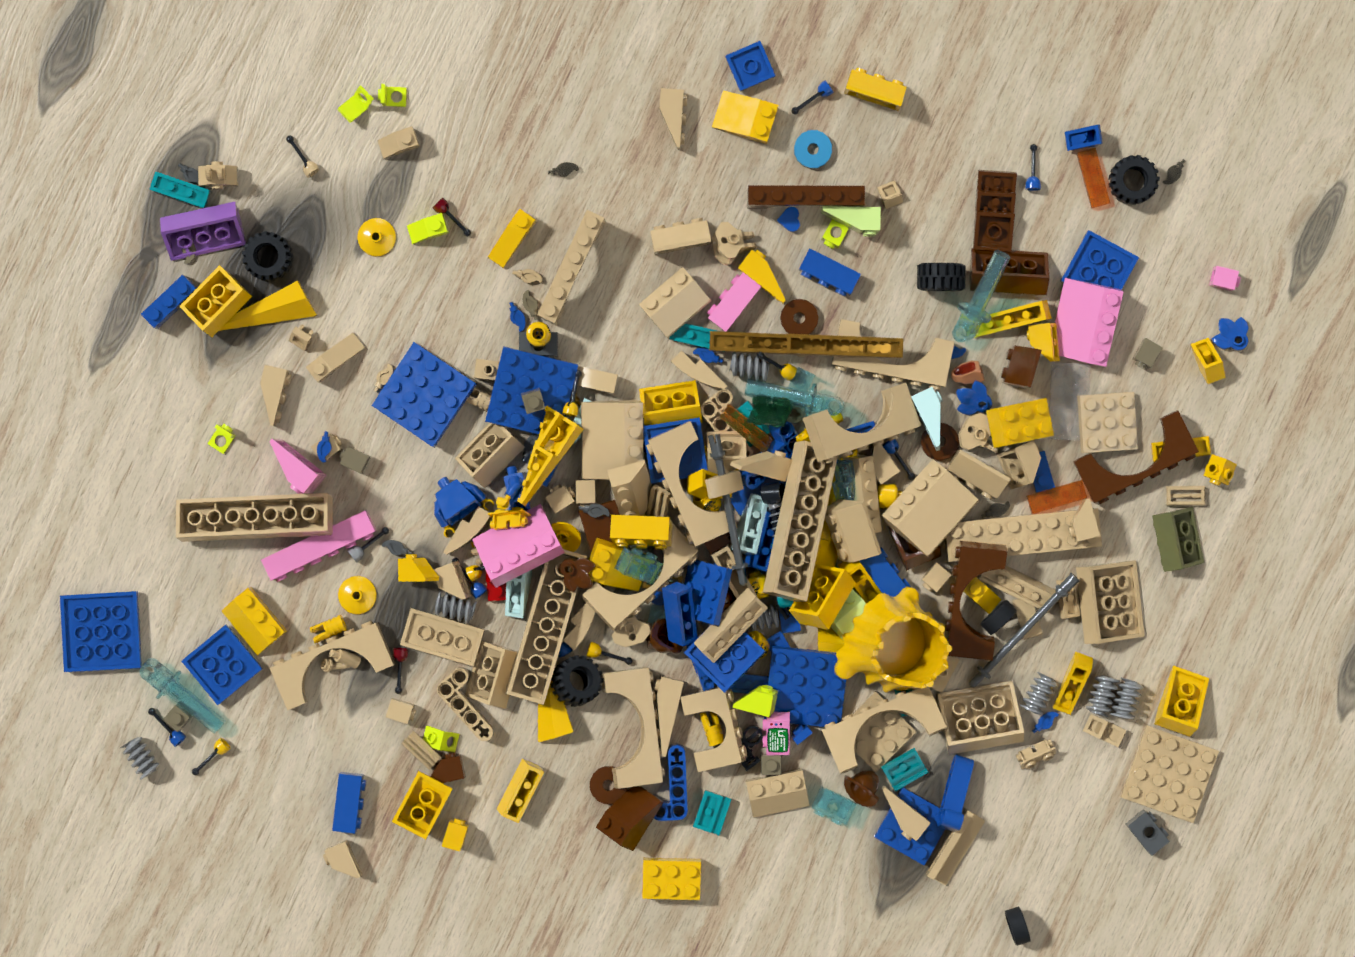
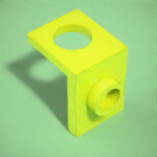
M381 84V89H378V101H381L383 106L406 107L407 88L387 87L386 84ZM398 91L402 94L400 102L392 101L391 95L393 92Z
M360 85L355 94L338 107L337 110L351 123L368 110L374 98ZM360 93H362L363 95H365L367 101H365V100L361 97V94H360Z
M832 219L821 239L824 241L823 244L831 249H834V247L839 248L849 228ZM833 227H839L842 231L841 236L838 238L832 237L830 230Z
M224 423L223 425L216 424L214 428L217 430L209 440L208 445L224 454L236 435L232 433L233 429ZM220 435L226 438V444L222 447L217 446L215 443L216 437Z
M426 726L423 740L434 749L455 752L460 734ZM453 737V743L448 747L447 740Z

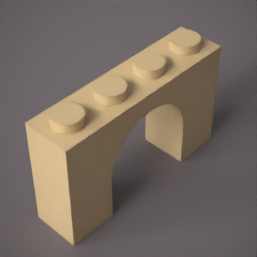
M715 688L680 697L685 716L710 711L719 715L726 726V736L721 745L694 753L698 772L746 761L747 750L742 745L741 738H743L741 727H738L737 724L738 712L737 709L733 708L732 701L734 696L731 689L724 693L720 688Z

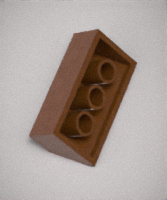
M971 248L970 291L1047 295L1050 279L1048 253L974 250Z

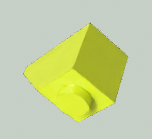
M442 213L407 225L412 244L449 233Z
M769 685L758 686L740 697L733 704V708L770 717L775 710L778 690L773 689Z

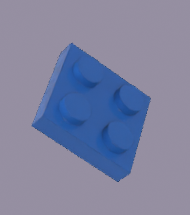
M761 41L725 56L740 92L775 77Z

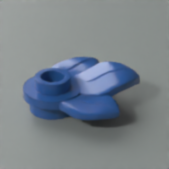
M1242 317L1238 318L1236 322L1228 318H1221L1219 320L1220 334L1212 338L1213 343L1222 349L1232 348L1237 351L1245 349L1248 345L1246 334L1249 328L1247 322ZM1241 338L1242 342L1238 344L1235 342V339Z
M974 381L972 389L961 388L956 391L957 397L961 402L957 408L960 413L972 415L977 411L986 412V410H990L992 407V399L987 395V388L979 381ZM985 402L986 405H980L979 403Z

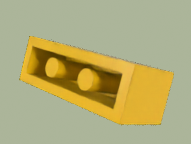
M522 758L497 807V811L501 816L519 823L544 774L539 765Z

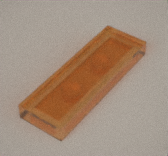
M1096 148L1076 153L1091 209L1110 204Z
M729 403L722 411L719 418L762 453L768 450L773 441L770 436Z
M1078 480L1030 494L1026 497L1031 514L1086 499L1087 495L1083 481Z

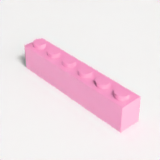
M365 510L333 525V535L310 536L261 561L270 580L276 579L279 582L287 578L286 574L291 571L296 574L304 570V565L311 563V566L321 562V557L327 554L328 557H332L338 554V549L344 546L346 549L357 545L355 541L361 538L365 541L374 537L373 533L377 530L368 511Z

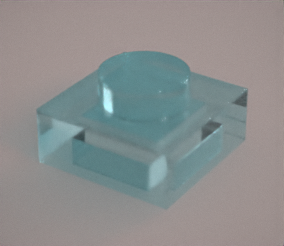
M652 603L647 622L654 624L658 619H666L664 606Z

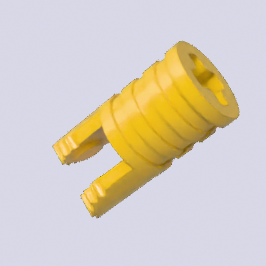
M338 615L309 629L312 633L325 630V632L313 638L316 644L333 635L335 636L338 633L347 631V626L343 617Z
M703 712L700 713V718L709 747L721 744L724 741V735L722 734L718 715L710 712L713 724L710 726L708 717Z

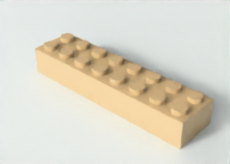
M800 441L794 443L791 457L792 463L787 476L763 593L795 602H807L837 460L826 463L825 460L818 462L811 442Z
M328 493L176 500V538L181 542L333 535V497Z
M1093 508L1100 536L1075 542L1074 538L1071 539L1068 529L1071 527L1070 522L1077 510L961 521L945 538L946 559L948 562L958 560V558H955L956 546L959 547L960 541L1006 545L1007 556L1102 547L1099 509Z
M564 550V554L543 564L506 695L544 705L577 589L575 592H571L564 585V576L560 571V565L565 559L576 561L579 558H587L585 555ZM566 566L567 571L571 572L572 568Z

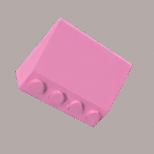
M1069 278L1064 279L1054 322L1057 326L1059 356L1099 366H1107L1124 293L1121 289Z
M272 438L269 442L288 482L292 484L290 488L298 494L313 493L327 475L285 441Z
M541 504L527 511L531 516L527 517L528 524L524 527L510 528V522H508V529H490L472 538L495 588L565 553Z

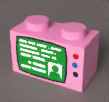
M774 712L767 719H763V731H766V736H763V748H766V755H790V712Z

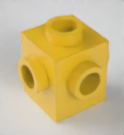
M1212 454L1203 476L1209 478V482L1214 485L1220 486L1222 483L1229 486L1237 464Z

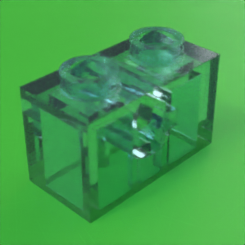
M624 547L615 569L626 576L654 584L663 564L657 560L658 557L650 552L643 554V551L633 547L631 550Z
M821 786L811 807L814 809L813 813L823 818L827 815L832 818L831 821L841 826L842 823L847 825L856 807V802ZM835 802L838 809H833L831 812L828 805H833Z

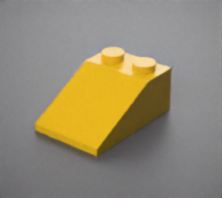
M723 90L712 128L767 144L779 105Z
M596 538L589 558L596 565L588 573L591 580L603 585L639 591L651 555L628 547H616L617 544Z
M1173 666L1158 706L1154 724L1190 737L1199 726L1209 678Z
M418 771L392 822L426 840L453 788Z

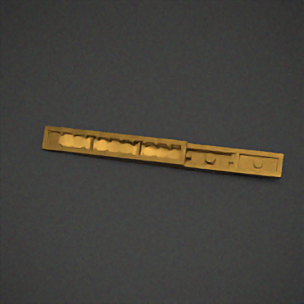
M710 331L709 351L758 353L761 351L764 354L903 358V338Z

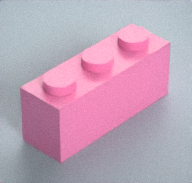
M745 273L737 274L731 281L733 286L730 290L725 289L719 297L721 299L720 303L717 306L713 304L707 312L710 315L708 320L724 332L728 331L761 288L758 283Z

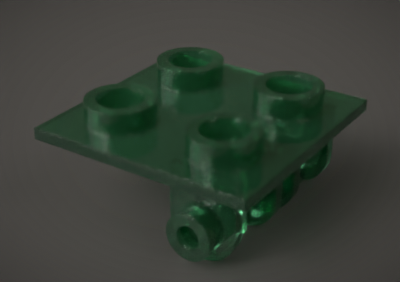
M757 395L752 399V404L755 405L746 423L772 425L773 427L784 426L793 409V406H791L792 402L786 397L777 398L774 396L773 401H771V396L767 398V396Z

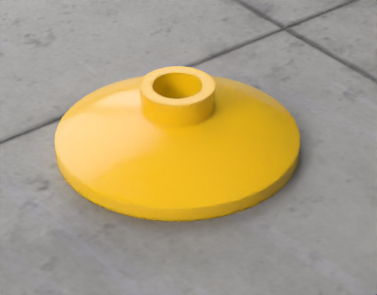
M373 218L361 225L357 239L360 248L368 255L383 256L394 247L396 234L389 222L381 218ZM378 233L379 239L373 240V234Z
M565 522L551 524L562 548L575 552L581 543L579 531L573 525Z
M353 576L346 579L338 591V599L341 606L352 614H363L369 611L375 604L377 596L373 583L362 576ZM354 592H359V599L353 597Z

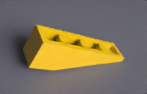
M1043 300L969 319L973 337L976 338L1052 319L1048 301Z

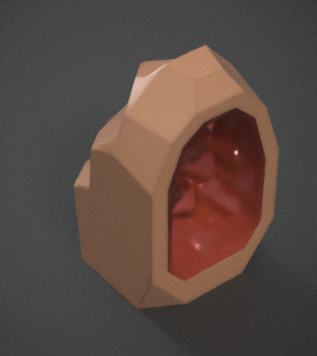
M971 360L962 363L951 372V377L956 383L966 385L973 384L975 380L979 382L985 381L979 361Z

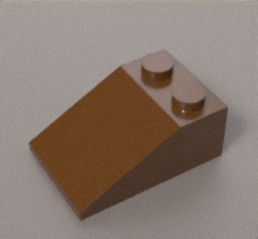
M1016 345L1012 349L1009 348L1006 360H1009L1007 368L1003 367L1001 373L1002 383L1021 389L1031 388L1042 350Z
M887 525L906 571L942 556L940 545L927 557Z
M642 786L631 787L605 811L596 828L618 845L634 851L663 804V801Z

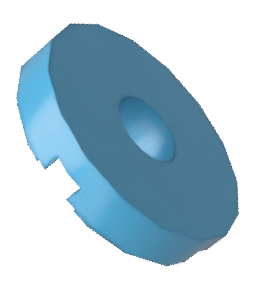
M808 130L802 133L794 145V155L797 161L802 166L808 168H819L825 165L832 154L830 139L818 130ZM810 144L818 146L817 154L812 155L808 152L807 148Z

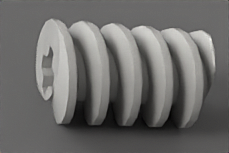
M733 352L730 370H732L733 376L740 372V377L743 378L745 373H747L748 379H751L754 374L755 380L758 381L760 376H762L763 382H766L770 363H767L764 359L759 362L757 356L752 361L751 355L744 359L743 353L737 358L736 352Z
M440 591L435 605V615H439L442 611L443 617H446L450 613V619L453 620L457 615L459 622L465 618V623L468 624L473 618L477 601L471 606L470 599L464 604L462 599H459L457 602L454 595L449 599L448 593L441 597Z
M769 604L768 610L751 625L753 631H756L757 625H759L761 630L764 629V624L769 629H771L772 623L775 624L776 628L779 627L777 607L774 609L772 604Z
M1037 672L1041 678H1034L1037 685H1030L1033 692H1026L1030 698H1023L1026 705L1020 706L1035 714L1042 715L1043 712L1039 708L1047 707L1043 701H1050L1047 694H1054L1051 687L1057 688L1058 685L1054 682L1055 680Z
M1101 675L1095 677L1099 684H1093L1097 691H1091L1095 698L1088 700L1093 705L1086 706V709L1108 717L1104 712H1110L1111 709L1107 705L1113 704L1109 697H1115L1111 690H1117L1118 688L1113 683L1120 680Z
M1121 677L1125 683L1118 686L1123 691L1116 692L1121 698L1114 699L1118 706H1112L1116 713L1110 714L1127 720L1134 719L1135 716L1130 712H1136L1137 709L1132 705L1139 704L1135 697H1141L1137 690H1142L1143 686L1138 682Z
M137 737L120 748L126 747L123 754H130L127 760H134L131 766L132 768L139 767L135 773H143L140 777V780L156 771L159 763H152L155 757H148V754L151 752L150 749L143 750L146 743L139 744L142 737Z

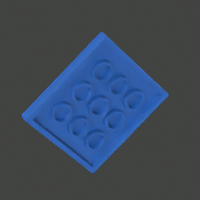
M413 342L371 406L435 448L477 384Z
M503 346L485 422L539 434L541 430L540 423L543 422L546 413L545 409L527 414L521 393L539 388L545 407L549 406L562 414L564 405L570 401L578 364Z
M138 591L60 595L64 672L142 668Z
M772 646L768 685L778 690L774 712H790V723L824 727L831 722H835V724L841 722L846 679L839 678L834 672V667L837 663L836 652Z

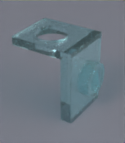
M798 367L796 375L791 380L786 391L804 399L816 375Z

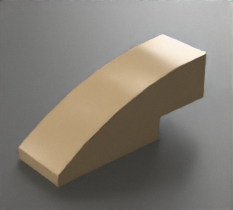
M681 351L671 360V363L680 371L700 383L719 389L727 388V385L701 359L694 364Z
M578 366L577 370L582 372V376L579 377L578 386L614 394L618 378L617 374Z
M478 506L470 522L462 519L443 553L446 555L450 554L476 537L491 519L487 515L490 512Z
M728 545L710 554L718 566L732 569L731 566L736 564L734 555ZM733 569L729 588L737 599L747 588L757 597L748 579L745 586L740 585L737 569Z
M587 603L570 620L575 627L563 640L574 651L582 642L595 616V611Z

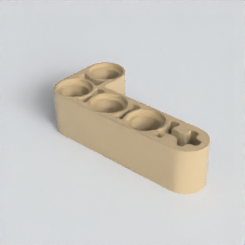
M726 389L718 391L705 401L700 408L702 416L715 432L720 431L715 427L716 421L720 419L726 422V428L721 431H737L722 413V410L729 406L733 399L732 393ZM721 393L729 395L730 399L727 403L723 404L719 401L718 397ZM710 404L714 407L715 411L712 415L704 413L703 408L705 405ZM746 443V451L748 450L750 453L748 454L749 457L753 455V451Z
M459 667L438 685L437 693L479 740L488 741L494 734V728L460 691V688L468 682L470 674L466 668ZM458 671H462L466 675L465 680L462 682L456 679L455 675ZM448 684L451 687V693L444 694L441 690L442 685ZM455 699H462L464 707L461 709L455 707ZM469 713L476 714L477 721L475 723L467 720ZM481 720L483 723L480 726L483 729H489V736H482L480 734L482 729L479 726L477 729L474 728Z

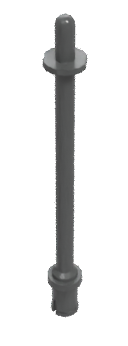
M715 434L716 442H714L713 435H709L710 457L715 460L718 475H724L726 473L723 458L726 453L722 448L720 434ZM730 494L723 495L722 498L736 563L731 568L737 569L739 583L745 586L747 579L744 568L748 567L749 564L743 563Z
M1070 573L1060 585L1057 584L1055 586V593L993 657V661H989L984 667H977L979 673L969 682L971 688L976 687L984 677L990 679L989 672L1061 597L1069 595L1068 592L1080 582L1073 573Z

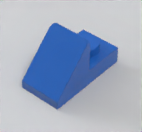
M1100 124L1065 132L1067 151L1097 147L1103 144Z

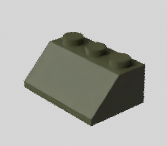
M1193 507L1152 515L1164 572L1185 569L1204 563Z

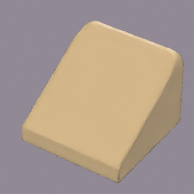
M895 180L877 187L885 209L903 203L902 194Z

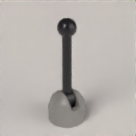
M383 527L379 534L362 547L354 546L348 550L356 563L363 558L364 550L382 535L388 534L389 529Z

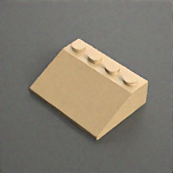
M639 400L581 402V428L584 429L581 433L582 479H609L607 470L643 461V402Z
M933 459L883 513L882 517L885 524L929 557L979 500L948 470Z
M1136 560L1076 567L1077 578L1080 580L1078 582L1084 643L1100 644L1145 637Z
M1013 681L937 694L940 713L947 726V729L943 732L948 755L1024 742V729Z

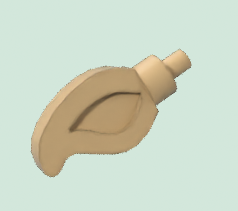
M513 270L512 274L517 275L516 277L521 278L525 283L535 281L542 283V277L534 270Z
M387 364V368L377 374L375 392L382 389L383 385L387 383L393 374V367L390 364Z

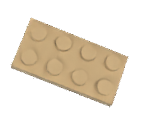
M411 608L400 645L474 667L485 629Z

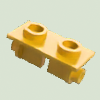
M514 507L512 510L497 509L495 512L487 514L493 518L490 521V527L494 530L508 529V522H510V528L524 527L528 524L527 517L531 516L521 507Z

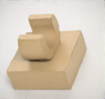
M302 324L299 328L295 327L289 341L305 351L309 346L313 331L310 330L309 333H305L303 331L305 325Z

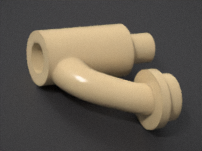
M332 649L329 656L333 657L336 662H333L331 658H324L321 662V669L324 672H329L331 669L357 668L361 662V657L342 649L337 651Z

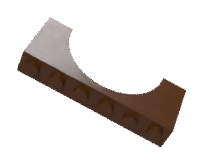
M748 185L747 209H767L779 206L864 207L865 186Z
M1178 410L1160 418L1164 438L1162 449L1156 461L1142 472L1133 475H1119L1109 472L1097 463L1091 453L1073 461L1093 503L1098 502V504H1102L1109 500L1108 496L1114 493L1118 496L1126 492V487L1133 485V487L1139 486L1144 483L1143 479L1149 476L1153 479L1161 475V470L1165 468L1171 470L1179 466V461L1185 459L1187 462L1196 457L1195 454L1199 451Z
M960 541L959 547L956 546L955 558H958L957 565H953L952 571L955 582L951 583L950 595H953L952 602H948L950 620L946 619L945 631H948L946 639L952 647L948 656L993 661L994 636L976 631L965 621L960 611V600L964 589L975 577L991 570H1005L1008 552L1006 545Z

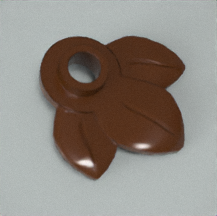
M579 558L576 561L565 559L560 565V571L564 576L566 588L571 592H575L577 587L583 589L591 588L593 583L588 573L596 565L586 558ZM566 566H570L572 571H567Z

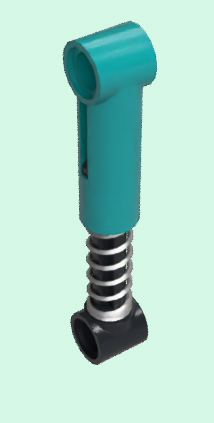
M783 483L766 484L761 487L762 501L764 504H768V510L771 512L769 517L772 519L770 523L773 525L771 529L774 532L773 537H775L785 490ZM777 597L780 608L791 607L794 602Z

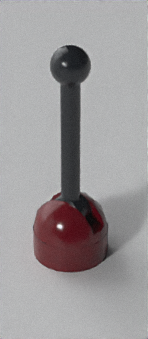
M443 197L432 207L439 214L446 213L464 231L465 236L471 235V230L466 229L448 211L449 204Z
M393 648V658L398 661L396 694L402 693L401 671L402 662L408 657L407 648Z

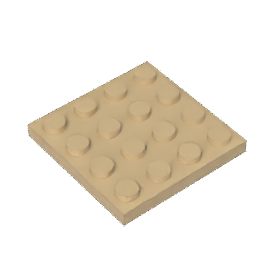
M1146 725L1120 797L1194 823L1219 751Z

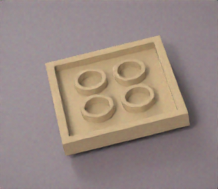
M1134 392L1077 396L1081 453L1138 449Z
M875 691L853 713V716L860 714V710L870 706L872 709L877 707V703L884 699ZM896 712L880 714L869 720L861 729L857 737L855 752L877 772L916 731Z

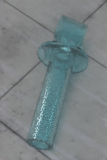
M995 250L970 302L958 303L957 308L961 315L952 331L953 338L957 342L972 340L976 336L981 323H989L992 318L985 309L1010 260L1008 254ZM963 329L966 331V337L963 335Z
M748 379L745 388V396L804 408L806 417L812 415L813 411L821 412L827 409L830 415L835 416L844 409V402L841 398L817 393L816 383H813L812 388L808 392ZM831 401H836L839 404L838 411H833L830 408Z
M147 659L140 668V676L159 691L155 698L158 700L162 695L165 696L167 694L215 734L224 724L225 720L178 682L180 680L178 676L182 671L178 670L173 674L157 659ZM147 667H151L154 672L148 671Z

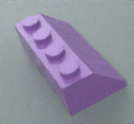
M236 202L160 218L161 234L171 261L183 259L187 256L190 257L193 254L197 256L238 247L246 243ZM192 243L196 247V252H189V247L192 246Z

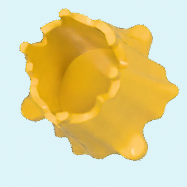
M905 587L895 597L885 593L878 594L873 600L865 604L864 611L860 616L853 618V630L842 635L844 646L836 653L837 663L835 664L834 672L841 679H849L857 672H863L868 685L879 682L886 693L894 689L904 691L910 688L922 689L932 687L937 676L948 669L947 657L952 647L944 636L945 625L937 622L931 612H924L920 608L919 593L915 588Z

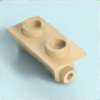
M1045 739L1035 744L1036 752L1034 753L1031 747L1019 751L1015 756L1018 762H1020L1021 769H1031L1042 760L1048 761L1052 759L1056 754L1052 741Z

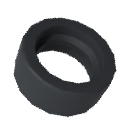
M1005 600L988 614L980 625L990 635H993L1014 616L1017 610L1008 600Z
M1020 907L1006 910V920L1015 945L1018 946L1030 942L1029 931Z

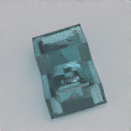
M837 460L834 471L836 481L832 483L835 499L854 500L855 474L853 461Z

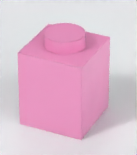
M1215 266L1213 267L1209 286L1233 291L1240 284L1241 276H1238L1239 271Z

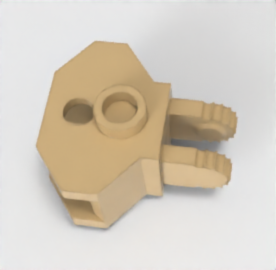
M219 161L211 162V165L198 166L199 186L212 187V189L216 190L223 189V187L238 186V166L223 165V162Z
M721 222L711 238L714 257L723 265H731L736 256L740 255L741 252L757 248L756 243H744L743 241L752 239L754 232H741V230H737L729 222Z
M978 413L968 417L958 433L960 447L970 450L979 446L997 453V448L986 443L988 438L991 437L987 416ZM969 426L973 429L971 433L968 431Z
M631 615L626 620L628 623L621 630L617 628L612 634L614 643L623 647H629L644 642L650 634L651 628L648 622L638 619L637 615L635 617ZM635 634L636 638L631 639L629 635Z

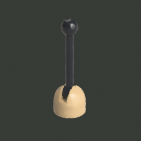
M287 136L286 141L291 143L304 162V174L307 178L312 177L320 170L316 163L306 160L295 144L293 136Z

